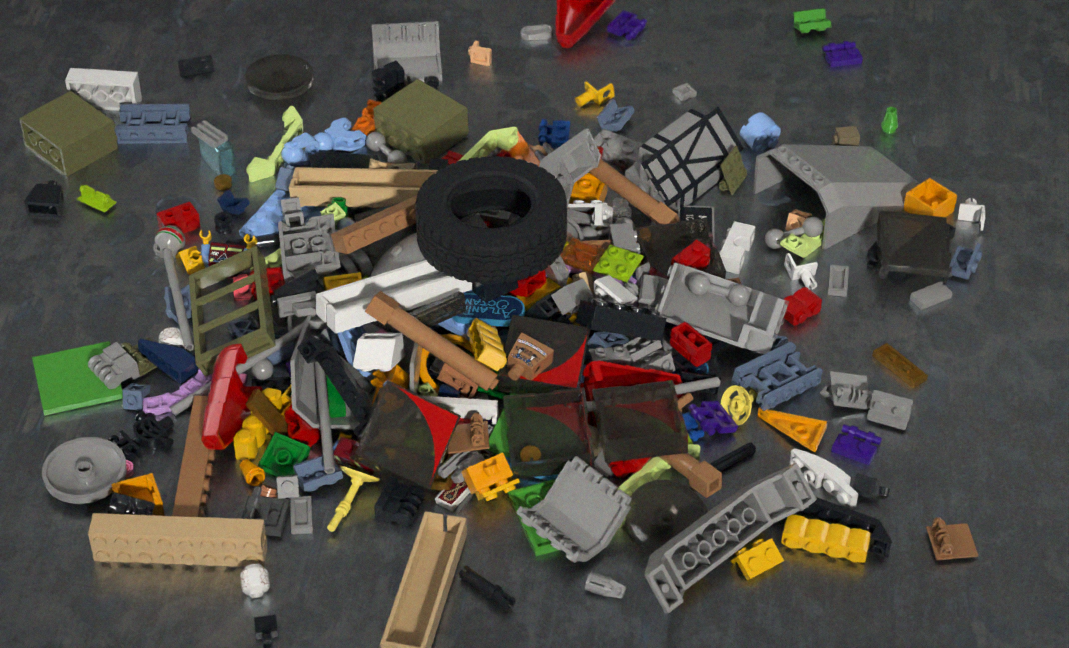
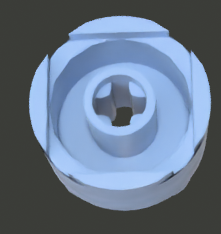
M763 112L757 113L748 119L749 123L746 126H742L740 137L756 154H761L766 148L777 146L779 142L777 139L780 136L781 129L767 114Z

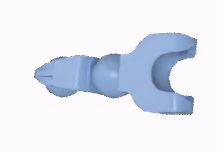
M347 118L334 120L331 123V127L325 129V132L317 133L314 136L305 132L284 144L281 152L282 158L285 161L284 167L287 168V165H308V155L329 152L331 149L334 152L338 150L354 151L360 149L366 144L367 136L360 130L351 131V122Z

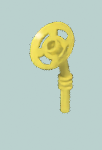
M733 385L724 392L721 405L730 415L728 411L729 405L730 412L733 415L731 418L737 425H741L749 418L751 404L757 399L758 393L750 388L748 393L742 386ZM738 391L737 396L733 399L729 398L733 392ZM746 412L745 417L739 420L740 415Z
M340 466V469L351 477L350 482H352V485L344 500L337 506L335 515L327 526L329 531H335L342 518L346 517L360 485L362 486L363 482H377L380 480L379 478Z

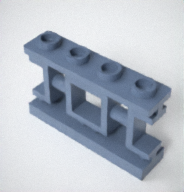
M189 104L120 105L121 122H126V124H117L116 126L117 144L188 142L187 124H181V121H190L191 119ZM148 121H161V124H146V123H147Z
M788 342L735 368L731 383L743 388L750 386L758 393L756 402L758 404L762 403L761 409L765 411L769 408H774L783 401H788L797 394H802L811 387H816L821 382L823 370L815 365L806 368L799 362L801 353L799 351L795 352L796 345ZM778 372L785 380L779 382L772 375Z

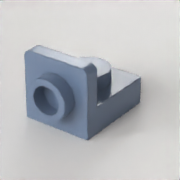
M131 383L124 388L123 408L142 410L143 398L150 393V385Z

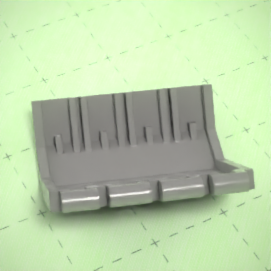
M438 21L372 25L374 69L384 68L385 64L397 60L404 69L405 85H407V82L412 83L417 79L424 82L430 76H435L442 80Z
M576 456L572 461H567L546 497L532 508L520 506L516 514L522 518L521 521L529 527L533 526L539 536L545 539L548 538L554 548L560 551L563 550L569 560L575 563L577 561L587 562L608 546L631 509L629 503L632 497L621 489L618 490L616 485L607 478H603V475L591 466L588 467L586 462Z

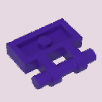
M623 10L607 26V32L622 36L625 33L627 34L626 39L630 41L638 35L639 31L645 28L647 20L644 18L639 20L637 19V14Z
M843 41L839 44L828 43V45L822 46V51L826 52L825 58L830 67L860 64L863 61L858 48H855V42Z
M704 401L700 407H697L695 404L689 406L691 416L694 420H698L700 428L707 432L709 436L715 434V429L719 434L736 432L738 425L719 401Z
M844 424L841 432L848 435L839 433L832 445L831 452L870 465L877 452V446L872 445V443L880 445L882 438L876 436L871 431L867 433L859 430L857 426ZM855 437L860 438V439H863V440H865V441L863 442V441L857 440V439H855Z

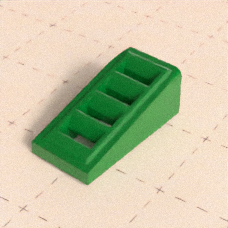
M326 375L330 417H345L346 403Z

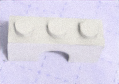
M734 221L732 227L727 230L726 239L722 241L721 251L718 250L716 254L718 270L735 274L740 273L744 264L745 251H750L754 242L756 226Z

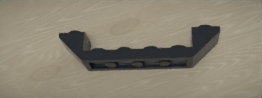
M309 335L297 349L307 364L318 361L359 422L353 429V432L361 443L368 445L379 435V413L335 348Z
M816 497V501L803 511H798L830 524H840L850 529L857 528L870 532L871 537L868 551L889 558L892 540L879 519Z

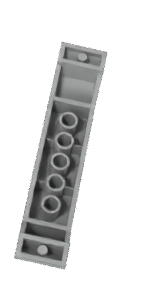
M584 129L541 159L539 167L546 169L547 172L554 175L555 179L557 178L566 194L568 207L574 183L593 168H598L601 154L589 129ZM560 255L552 265H548L545 272L546 276L564 287L567 284L569 271Z
M797 463L738 489L650 555L644 576L665 613L671 612L684 602L682 597L686 589L770 525L798 511H803L817 500Z

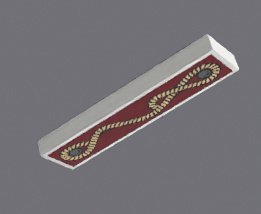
M486 449L479 451L485 460L495 456L494 453ZM465 480L462 483L453 482L450 490H442L435 498V503L453 511L470 493Z

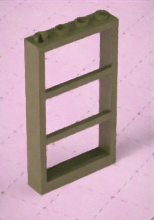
M257 246L189 275L196 365L205 377L213 374L217 356L221 353L222 349L229 345L241 344L248 358L276 346L266 262ZM254 266V274L202 297L201 289ZM253 282L256 283L257 301L204 324L203 304ZM259 309L260 329L206 352V331Z

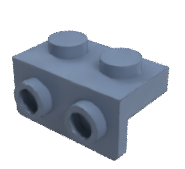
M611 99L597 116V120L602 130L606 129L617 132L623 128L635 110L633 106L618 107L615 99Z
M977 243L974 250L958 246L949 264L947 274L969 280L971 273L976 272L977 262L981 260L983 251H980L981 244Z
M189 284L181 288L187 318L192 317ZM167 286L165 287L164 296L167 306L165 311L170 319L173 318L179 324L170 287Z
M323 455L293 465L295 475L298 474L299 486L304 491H314L319 486L331 485L343 478L342 470L335 465V462V472L332 474L325 473Z

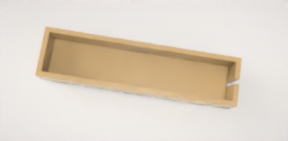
M295 167L289 186L290 199L299 197L300 207H323L331 204L332 198L342 197L346 199V206L389 208L416 196L422 184L433 173L436 174L438 170Z
M425 511L380 643V648L432 647L467 536L466 518L448 515L447 532H444V514Z
M93 513L88 531L94 561L230 567H246L251 564H260L264 567L268 548L264 520Z

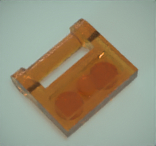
M573 237L561 253V257L566 265L593 274V269L607 249H599L582 243L579 239Z

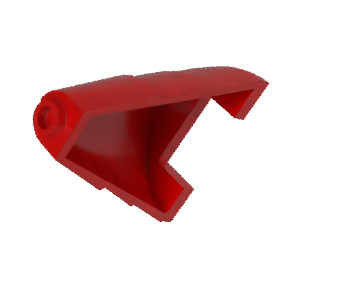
M557 0L556 37L560 46L571 48L590 31L591 27L616 0Z
M241 344L229 345L222 349L214 364L208 402L204 411L201 438L204 446L210 450H224L234 441V436L242 429L244 420L251 415V410L245 405L254 390L259 389L261 392L263 391L262 386H244L236 371V365L245 364L248 359Z
M599 360L590 362L585 367L582 373L585 376L584 382L580 383L581 402L604 399L603 391L642 384L643 390L646 391L682 384L683 382L680 375ZM639 389L610 394V397L639 392ZM685 393L647 400L646 403L671 400L673 403ZM606 408L589 412L587 423L606 430V441L619 439L627 433L616 425L613 420L607 418ZM633 411L645 421L651 418L648 415Z

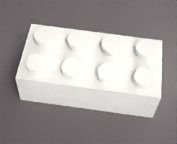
M70 68L65 79L67 93L72 91L96 109L120 111V105L140 104L142 101L138 72Z

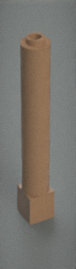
M601 158L598 168H593L589 171V173L648 216L654 224L669 234L680 221L676 212L661 201L658 202Z
M382 291L374 295L365 310L367 314L383 325L389 324L484 390H493L499 382L497 373L401 309L397 301Z
M616 401L608 407L623 406V404ZM607 408L606 416L608 419L613 420L616 425L637 441H647L658 457L689 479V485L705 498L722 489V473L705 460L699 462L633 411Z

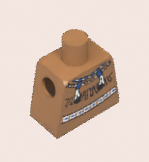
M521 333L508 356L507 367L510 369L508 376L514 381H517L521 376L528 380L534 379L553 363L554 350Z

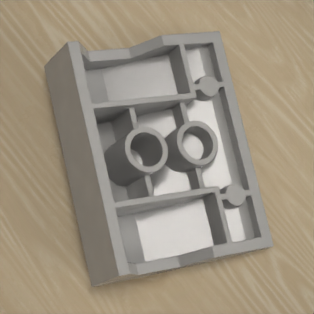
M334 214L311 217L305 226L290 228L282 221L278 222L285 284L310 269L315 268L320 279L341 267L339 252L335 251L331 234L336 232Z

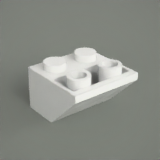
M610 275L594 281L595 299H599L602 302H606V300L613 301L619 305L625 303L635 307L638 306V298Z
M364 333L357 341L353 367L361 369L363 372L373 369H380L382 372L392 370L405 356L402 333Z

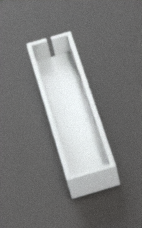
M427 260L317 293L316 314L324 322H327L328 327L336 334L378 321L367 314L365 310L374 295L380 291L400 304L399 307L407 311L472 290V283L466 280L455 279L453 276H447L444 272L441 273L434 266L432 267Z

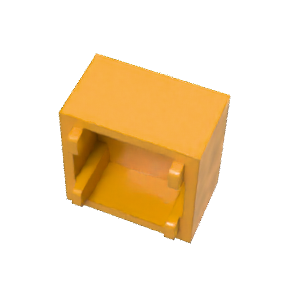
M587 173L574 183L569 204H573V201L576 200L584 201V203H591V200H600L604 203L607 195V185L591 173ZM582 212L593 215V212Z
M928 178L906 193L903 210L929 225L936 218L942 220L955 211L957 194L933 179Z
M153 473L111 484L112 490L115 493L155 503L153 515L165 516L163 502Z

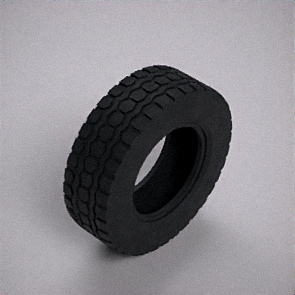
M485 156L461 160L455 164L447 165L446 168H441L436 171V174L433 173L422 184L417 194L415 213L417 242L420 251L432 267L434 266L439 272H444L445 275L453 276L455 279L466 280L471 283L480 282V284H502V282L509 283L515 282V280L526 279L528 276L531 277L538 274L539 271L542 272L548 268V265H552L564 249L567 239V199L565 191L554 175L534 163H528L521 159L516 160L511 157L503 158L502 156ZM486 210L507 211L523 218L514 224L499 228H480L461 221V219L470 214Z

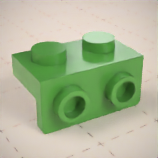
M824 8L793 12L794 28L801 33H808L812 29L824 31L826 28L831 27V20L826 18Z

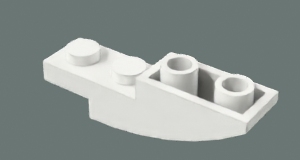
M798 449L791 450L790 465L797 463L808 483L815 489L823 486L827 492H830L846 508L851 510L856 508L858 493L850 486L851 477L819 456Z

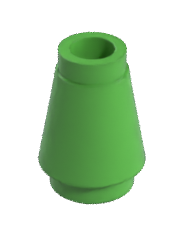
M888 107L882 120L881 127L886 133H894L898 128L897 109L895 107Z

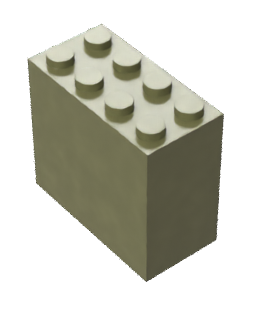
M419 79L373 108L375 132L383 134L387 143L423 165L428 164L430 158L435 159L469 135L467 107Z
M72 91L19 118L25 146L66 177L118 149L114 121Z

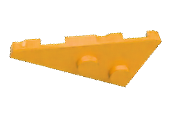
M761 408L758 409L759 418L812 452L817 451L827 428V421L769 409L765 411Z

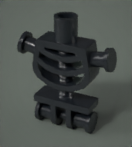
M139 412L135 416L137 422L133 425L134 438L131 439L121 430L119 431L120 440L117 435H113L108 439L122 450L126 460L133 462L136 456L138 458L142 457L141 448L138 445L149 450L156 449L161 445L166 450L170 449L174 440L168 438L167 430L172 428L174 423L169 416L157 421L152 416L147 417L145 412Z

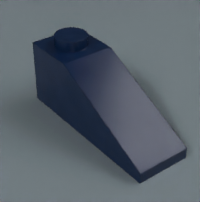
M145 339L138 340V352L179 384H183L198 371L195 355L188 353L183 348Z

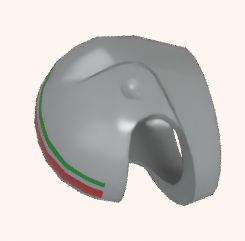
M164 226L155 235L153 250L158 257L163 258L162 251L169 248L172 251L173 258H175L179 252L183 251L185 235L176 226Z

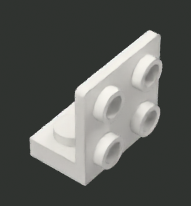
M576 200L573 201V204H568V208L579 212H593L592 220L597 227L605 229L609 228L610 224H613V207L608 206V203H602L600 200H591V203Z

